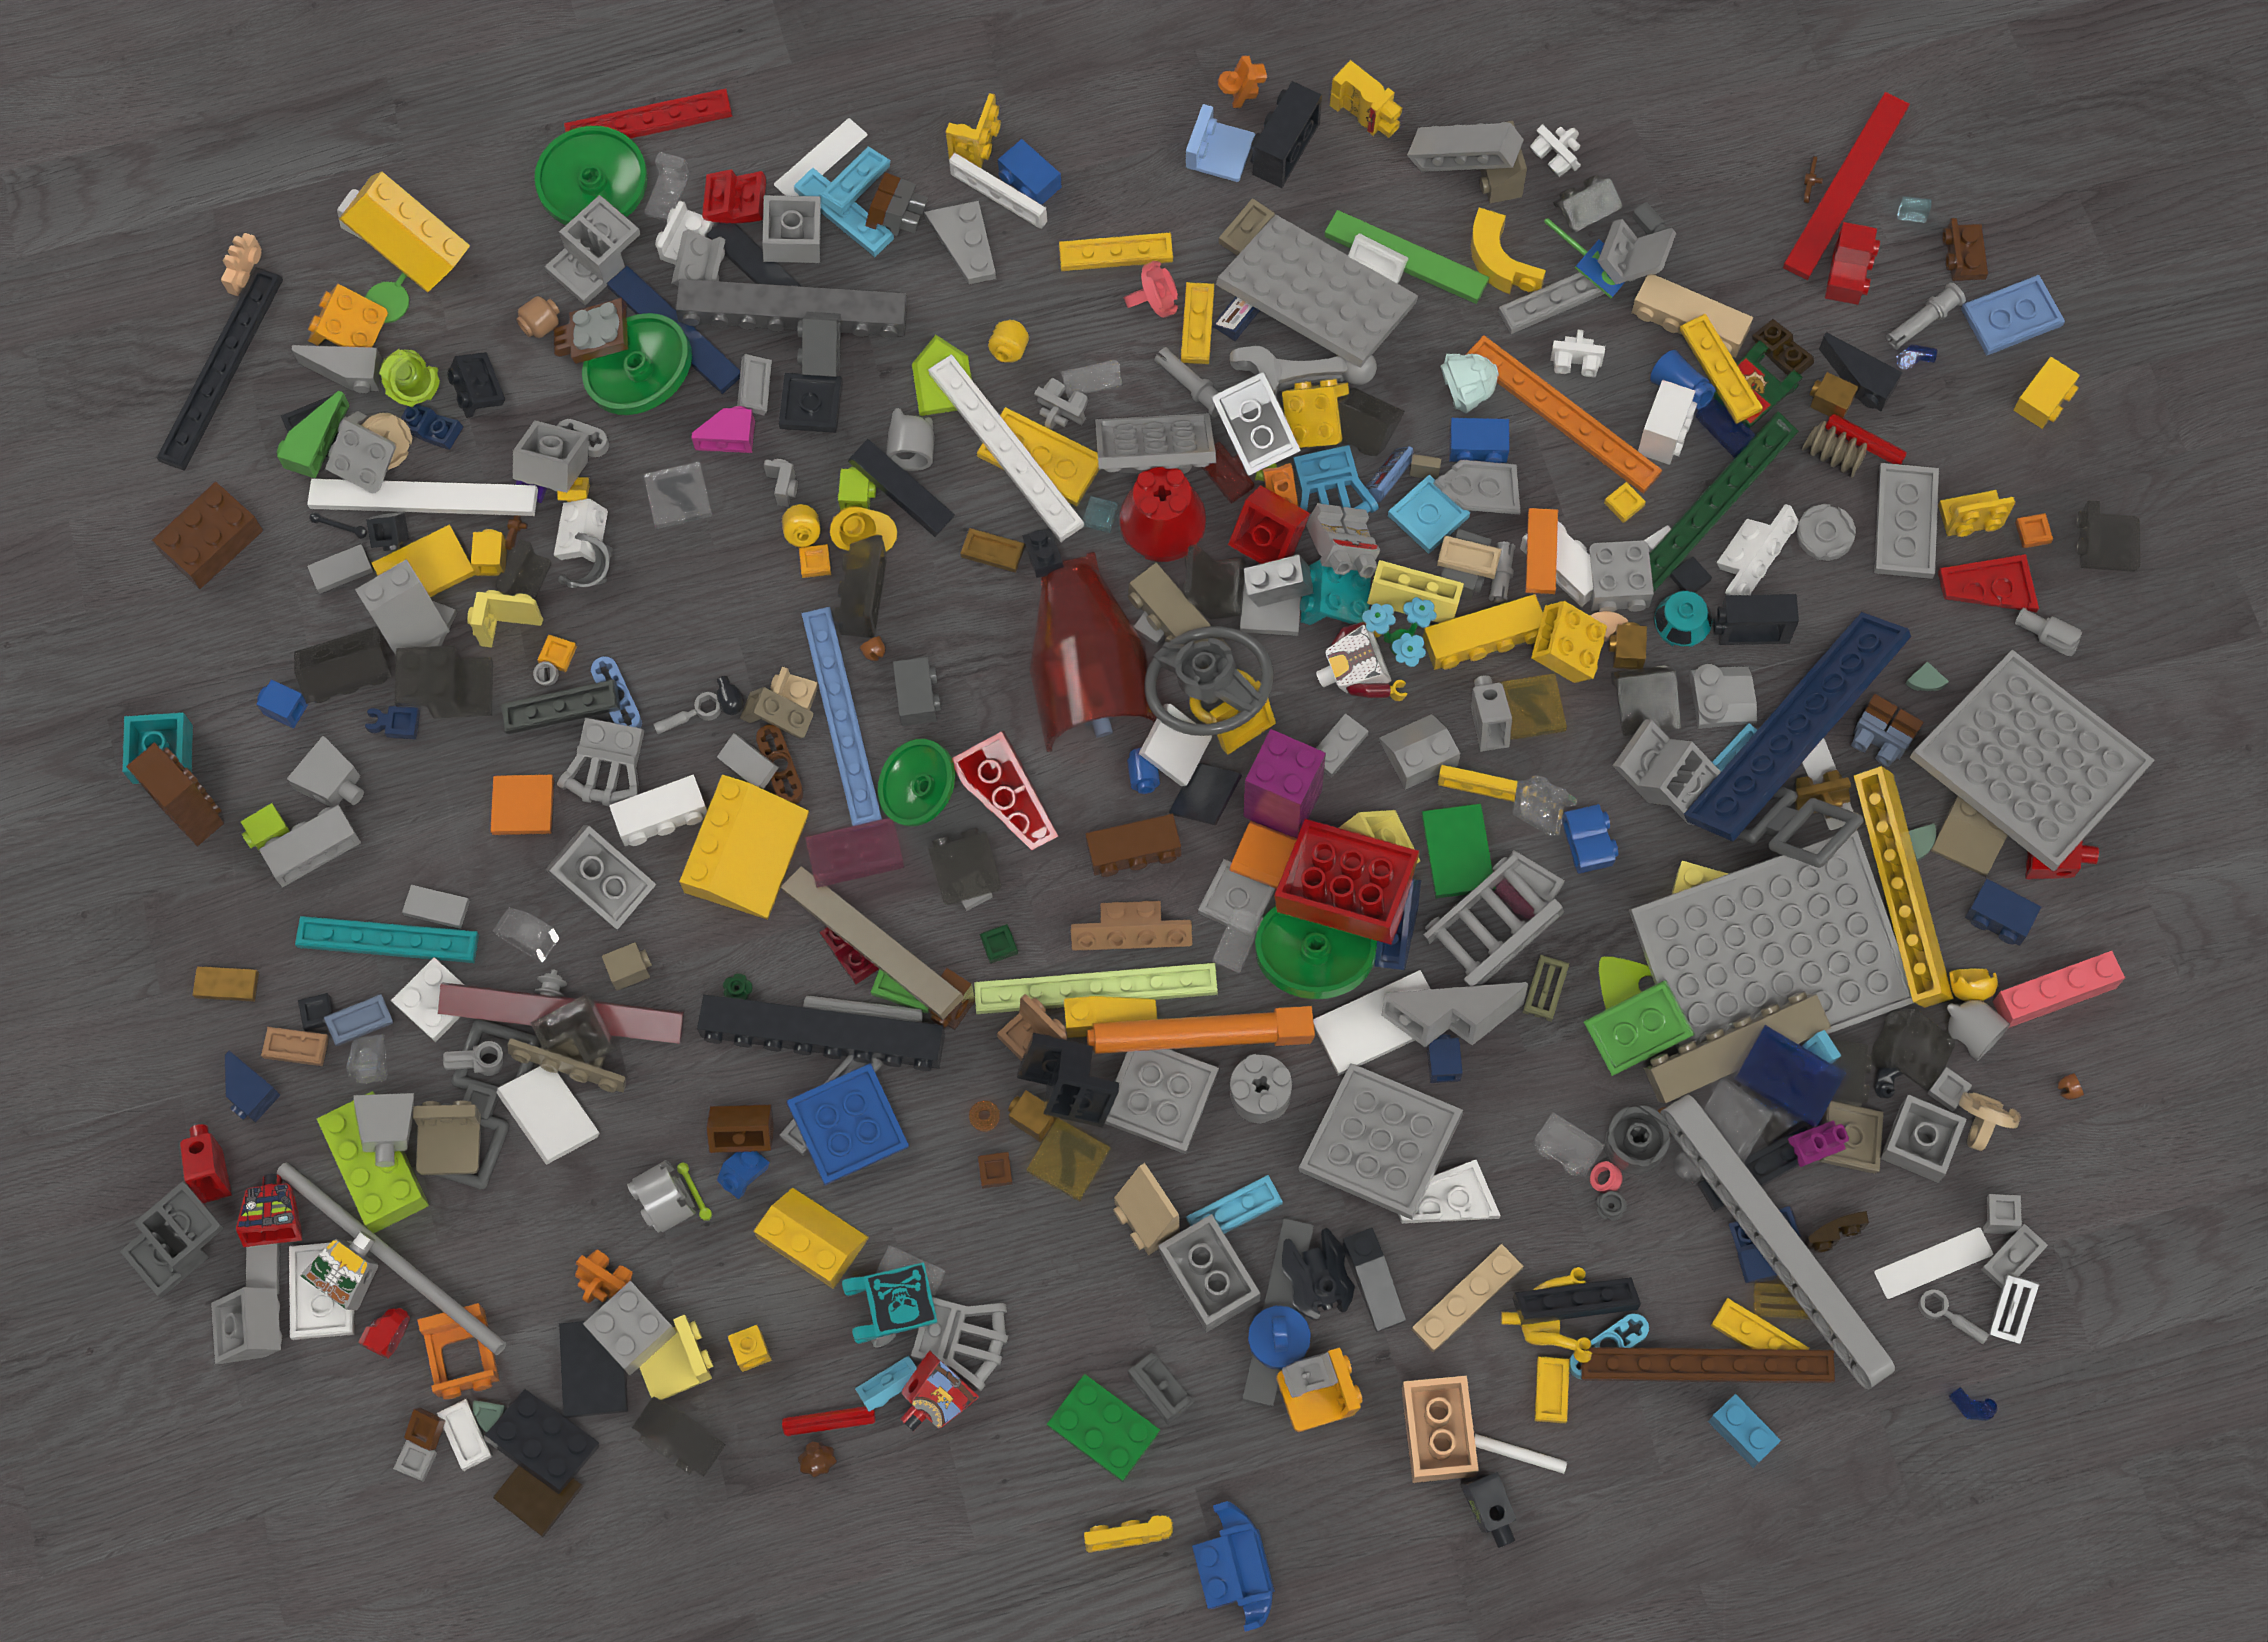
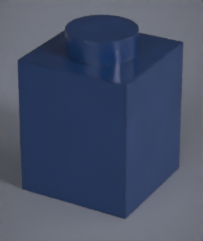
M1440 1035L1427 1045L1430 1083L1461 1081L1462 1063L1459 1038H1452L1451 1035Z

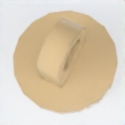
M378 413L369 417L361 425L395 444L396 449L388 470L397 467L406 459L409 453L407 451L409 444H412V435L410 428L404 420L391 413Z
M1965 1092L1959 1101V1105L1964 1110L1976 1116L1968 1135L1967 1145L1979 1151H1983L1987 1146L1996 1124L2007 1128H2017L2021 1120L2020 1113L2015 1109L2010 1108L2009 1112L2002 1109L2004 1105L2000 1101L1985 1095Z

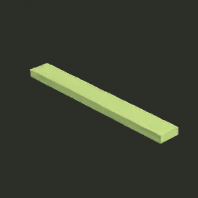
M1215 963L974 982L976 1014L1019 1011L1020 998L1024 994L1031 999L1033 997L1038 999L1045 1009L1064 1007V999L1089 996L1159 1000L1218 995Z

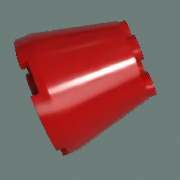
M1155 467L1141 472L1120 509V530L1124 541L1136 552L1145 556V559L1151 561L1169 562L1183 558L1197 545L1205 533L1206 512L1204 504L1183 472L1177 468Z

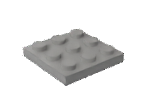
M1169 1049L1127 1052L1115 1081L1120 1083L1119 1093L1105 1124L1186 1154L1218 1075L1219 1068Z

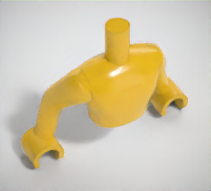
M1577 1267L1571 1271L1570 1275L1547 1280L1533 1290L1584 1284L1586 1282L1580 1280L1585 1278L1586 1273L1584 1269ZM1501 1312V1324L1521 1325L1517 1312ZM1560 1320L1521 1325L1527 1343L1533 1345H1554L1574 1350L1575 1359L1582 1363H1586L1591 1359L1592 1353L1590 1351L1581 1350L1589 1349L1591 1341L1585 1337L1575 1340L1561 1335Z

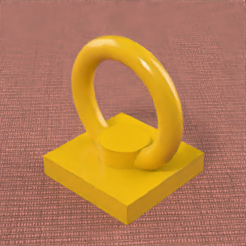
M1238 670L1258 692L1261 685L1260 681L1257 680L1255 682L1248 673ZM1189 698L1192 713L1205 724L1221 722L1240 713V711L1226 702L1217 706L1209 713L1202 707L1201 700ZM1267 699L1261 710L1248 722L1234 730L1217 734L1221 748L1227 755L1276 724L1269 699Z

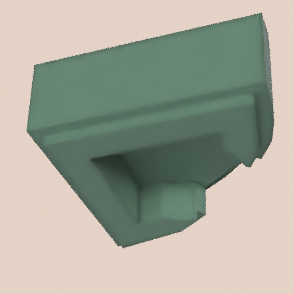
M1926 662L1905 684L1916 691H1939L1947 686L1949 681L1931 664Z
M1934 823L1909 831L1916 861L1923 859L1935 843L1936 828Z
M476 1400L473 1402L475 1418L486 1433L506 1411L505 1405Z

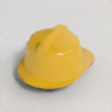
M849 506L833 517L830 525V536L835 545L841 549L877 556L892 548L897 539V528L895 522L884 513L858 506Z

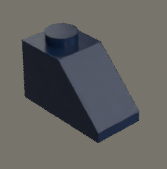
M228 1051L225 1054L226 1097L233 1103L230 1109L242 1120L248 1116L256 1123L279 1098L280 1094L232 1052Z

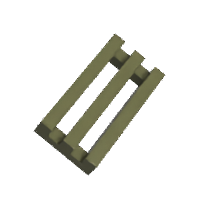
M1540 955L1523 1013H1531L1535 1015L1534 1017L1538 1018L1544 1017L1547 1021L1552 1022L1569 963ZM1545 963L1550 965L1538 1006L1534 1007L1531 1005ZM1555 968H1561L1549 1011L1543 1010Z

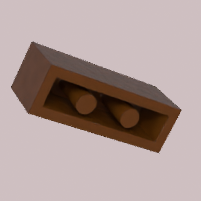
M1173 814L1085 833L1094 876L1109 877L1117 874L1119 870L1130 868V870H1140L1147 867L1150 863L1159 861L1161 864L1175 861L1177 857H1181V844Z

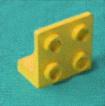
M989 93L976 129H972L965 124H948L946 139L949 159L956 153L979 168L982 167L984 159H989L992 151V137H997L1001 121L997 119L999 106L996 105L995 94Z
M1997 490L1940 500L1938 507L1947 536L1957 535L1958 537H1964L1978 530L1985 529V531L1990 532L2000 529L2005 524L2015 504L2014 497L1999 499Z

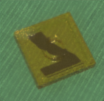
M1555 674L1498 682L1503 684L1512 716L1510 740L1566 731L1567 726Z
M1057 1118L1026 1170L1029 1174L1080 1202L1109 1154L1111 1147Z

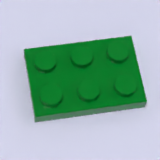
M1086 1374L1082 1376L1047 1423V1427L1121 1482L1125 1481L1160 1433L1159 1428Z

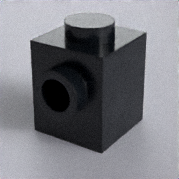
M405 512L379 514L366 519L371 548L383 547V551L396 550L401 548L400 544L409 540Z

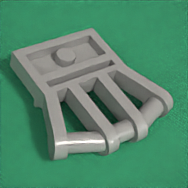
M585 718L580 743L577 747V756L567 771L561 775L557 786L563 790L569 789L581 797L583 802L599 801L604 806L639 795L640 788L636 767L644 730ZM588 758L591 759L587 782L584 786L575 780L574 777ZM601 761L611 763L605 791L595 789ZM621 765L627 766L630 787L627 790L616 791Z
M932 1297L938 1323L919 1328L911 1358L922 1361L925 1355L931 1351L948 1368L952 1369L981 1392L985 1387V1380L995 1367L1001 1364V1349L1003 1344L1007 1343L1009 1337L1006 1335L1004 1314L1007 1313L1006 1304L997 1303L967 1307ZM992 1315L993 1330L964 1322L966 1317ZM961 1332L990 1340L988 1352L958 1344ZM957 1353L982 1360L984 1363L975 1374H972L956 1362L954 1356Z

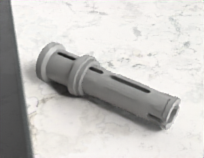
M1950 282L1945 286V290L1936 297L1928 298L1924 308L1886 335L1887 341L1893 339L1889 342V345L1897 350L1933 321L1946 318L1947 313L1957 305L1961 306L1966 302L1962 290L1956 284Z
M1167 347L1161 349L1159 353L1164 357L1156 355L1155 362L1160 364L1191 391L1192 399L1195 402L1200 401L1207 407L1212 417L1218 416L1219 412L1211 397L1219 392L1213 387V383L1209 379H1201Z

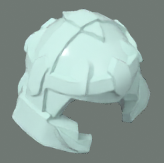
M1446 354L1445 362L1441 365L1442 375L1445 384L1449 385L1455 409L1468 413L1493 394L1499 372L1496 364H1493L1489 359L1479 354L1461 356L1460 354Z

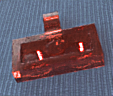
M1218 442L1215 444L1216 463H1210L1208 466L1201 468L1232 504L1252 490L1254 482L1244 472L1243 469L1245 468L1239 455L1233 458L1224 446Z

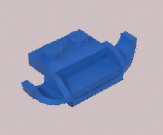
M1226 1501L1213 1505L1214 1512L1218 1514L1223 1526V1530H1220L1221 1537L1192 1546L1208 1609H1215L1238 1602V1606L1243 1607L1246 1622L1243 1625L1245 1632L1259 1628L1267 1620L1272 1606V1594L1275 1592L1259 1529H1256L1250 1518L1231 1502Z

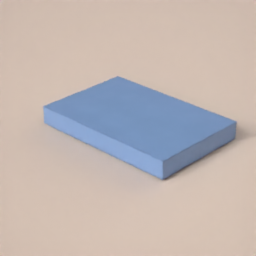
M2039 275L1967 302L1961 307L1986 356L2059 328L2065 323L2063 316Z

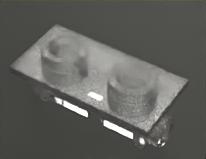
M1109 360L1071 370L1067 369L1061 372L1067 398L1071 397L1074 390L1087 394L1123 386L1119 362L1116 360Z

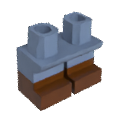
M1874 694L1853 732L1855 735L1851 746L1865 753L1872 743L1881 749L1875 759L1882 765L1889 767L1897 758L1901 759L1919 733L1924 722L1900 709L1887 732H1885L1898 707Z

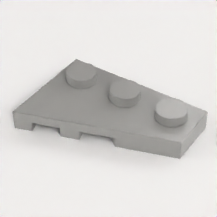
M979 201L924 212L925 219L933 227L937 237L951 254L952 260L968 284L996 279Z

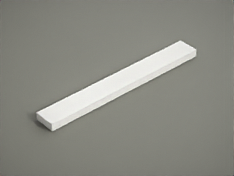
M951 354L928 369L929 375L1059 541L1062 542L1083 528L1084 522L953 355Z
M311 479L307 505L310 509L535 516L538 489L536 485L383 481L380 490L376 493H371L347 480Z

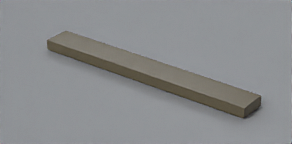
M802 866L781 886L785 894L942 1020L964 999L961 992Z

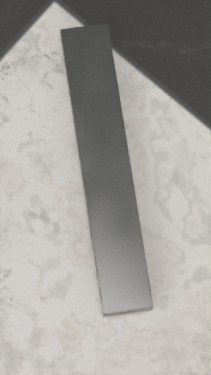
M1283 1219L1263 1310L1273 1306H1286L1295 1310L1296 1307L1293 1305L1294 1290L1290 1279L1283 1272L1282 1268L1283 1242L1285 1239H1291L1302 1257L1301 1252L1309 1250L1314 1225ZM1252 1355L1242 1401L1273 1408L1278 1388L1276 1376L1282 1369H1271L1263 1365Z

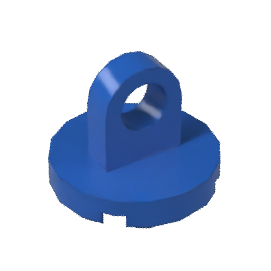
M1273 1306L1264 1309L1255 1316L1249 1327L1248 1343L1251 1353L1259 1362L1271 1369H1282L1304 1358L1310 1347L1311 1332L1307 1321L1299 1312L1286 1306Z

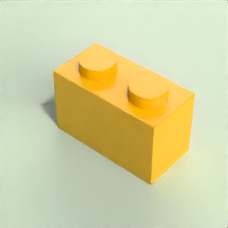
M2050 357L2020 396L2013 411L2043 429L2048 421L2053 423L2056 421L2063 410L2060 407L2064 400L2070 402L2079 387L2075 384L2080 375L2053 357Z

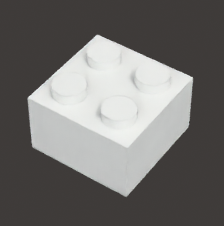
M1662 380L1644 427L1638 452L1645 457L1669 465L1673 455L1679 457L1697 407V403L1693 402L1694 390Z

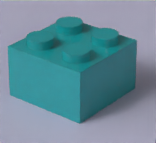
M184 713L124 716L122 772L132 784L140 783L126 766L154 742L162 751L167 747L178 758L179 762L192 773L193 725Z

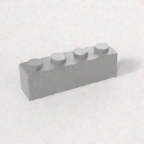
M1507 122L1420 127L1416 132L1407 156L1421 172L1513 168L1524 139L1515 127Z

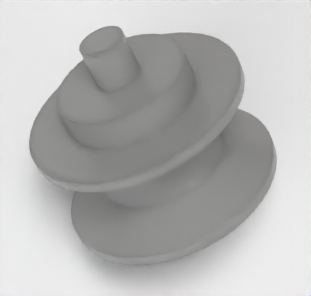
M551 970V973L537 977V980L542 983V987L535 989V994L564 997L559 990L560 987L567 986V982L557 975V970Z

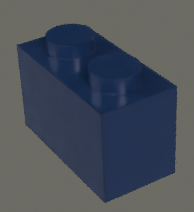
M1986 879L1965 918L1970 920L1971 924L1981 930L1988 929L1997 934L2003 942L2020 946L2027 937L2041 906Z

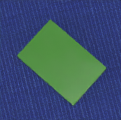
M1667 980L1584 1021L1612 1076L1695 1034Z

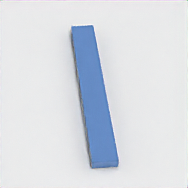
M826 607L801 613L853 829L882 823L831 609Z

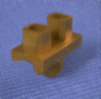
M1838 770L1826 772L1823 775V783L1815 785L1812 778L1808 776L1797 778L1796 810L1799 811L1811 798L1843 807L1844 803L1850 802L1849 789L1851 783L1849 778H1842ZM1824 815L1826 819L1832 818L1827 815Z

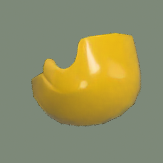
M1959 969L1949 972L1953 994L1965 1002L1969 1000L1984 1001L1993 996L1998 987L1996 973H1993V977L1990 978L1987 969Z

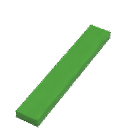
M1339 210L1336 211L1325 231L1326 238L1348 248L1352 247L1356 235L1360 233L1408 257L1403 272L1475 304L1478 303L1489 282V277Z

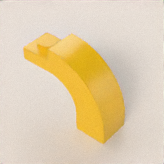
M1479 207L1471 239L1472 258L1479 273L1488 276V283L1507 294H1510L1513 285L1527 292H1535L1542 289L1546 270L1513 260L1501 247L1500 238L1504 230L1506 215Z

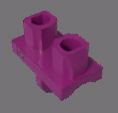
M1833 1120L1789 1137L1788 1140L1795 1148L1794 1152L1798 1156V1164L1802 1167L1845 1150L1844 1143L1849 1141V1137L1844 1125L1839 1124L1836 1126Z

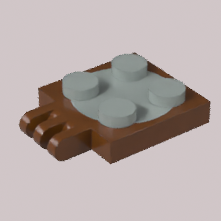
M622 298L569 312L570 324L556 327L553 330L555 337L554 354L559 357L571 354L575 364L627 350L626 303Z

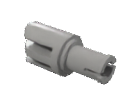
M2022 608L2015 621V625H2019L2037 634L2040 643L2066 656L2075 654L2082 635L2080 629L2053 616L2051 618L2048 617L2046 620L2028 611L2026 608Z

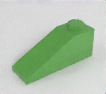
M337 391L291 429L285 440L280 442L277 449V457L284 469L316 478L338 431L339 424L349 408V403L343 392Z

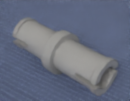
M1498 542L1497 548L1502 550L1495 578L1492 579L1489 600L1504 603L1507 602L1509 581L1513 578L1514 574L1512 562L1515 545L1509 542Z

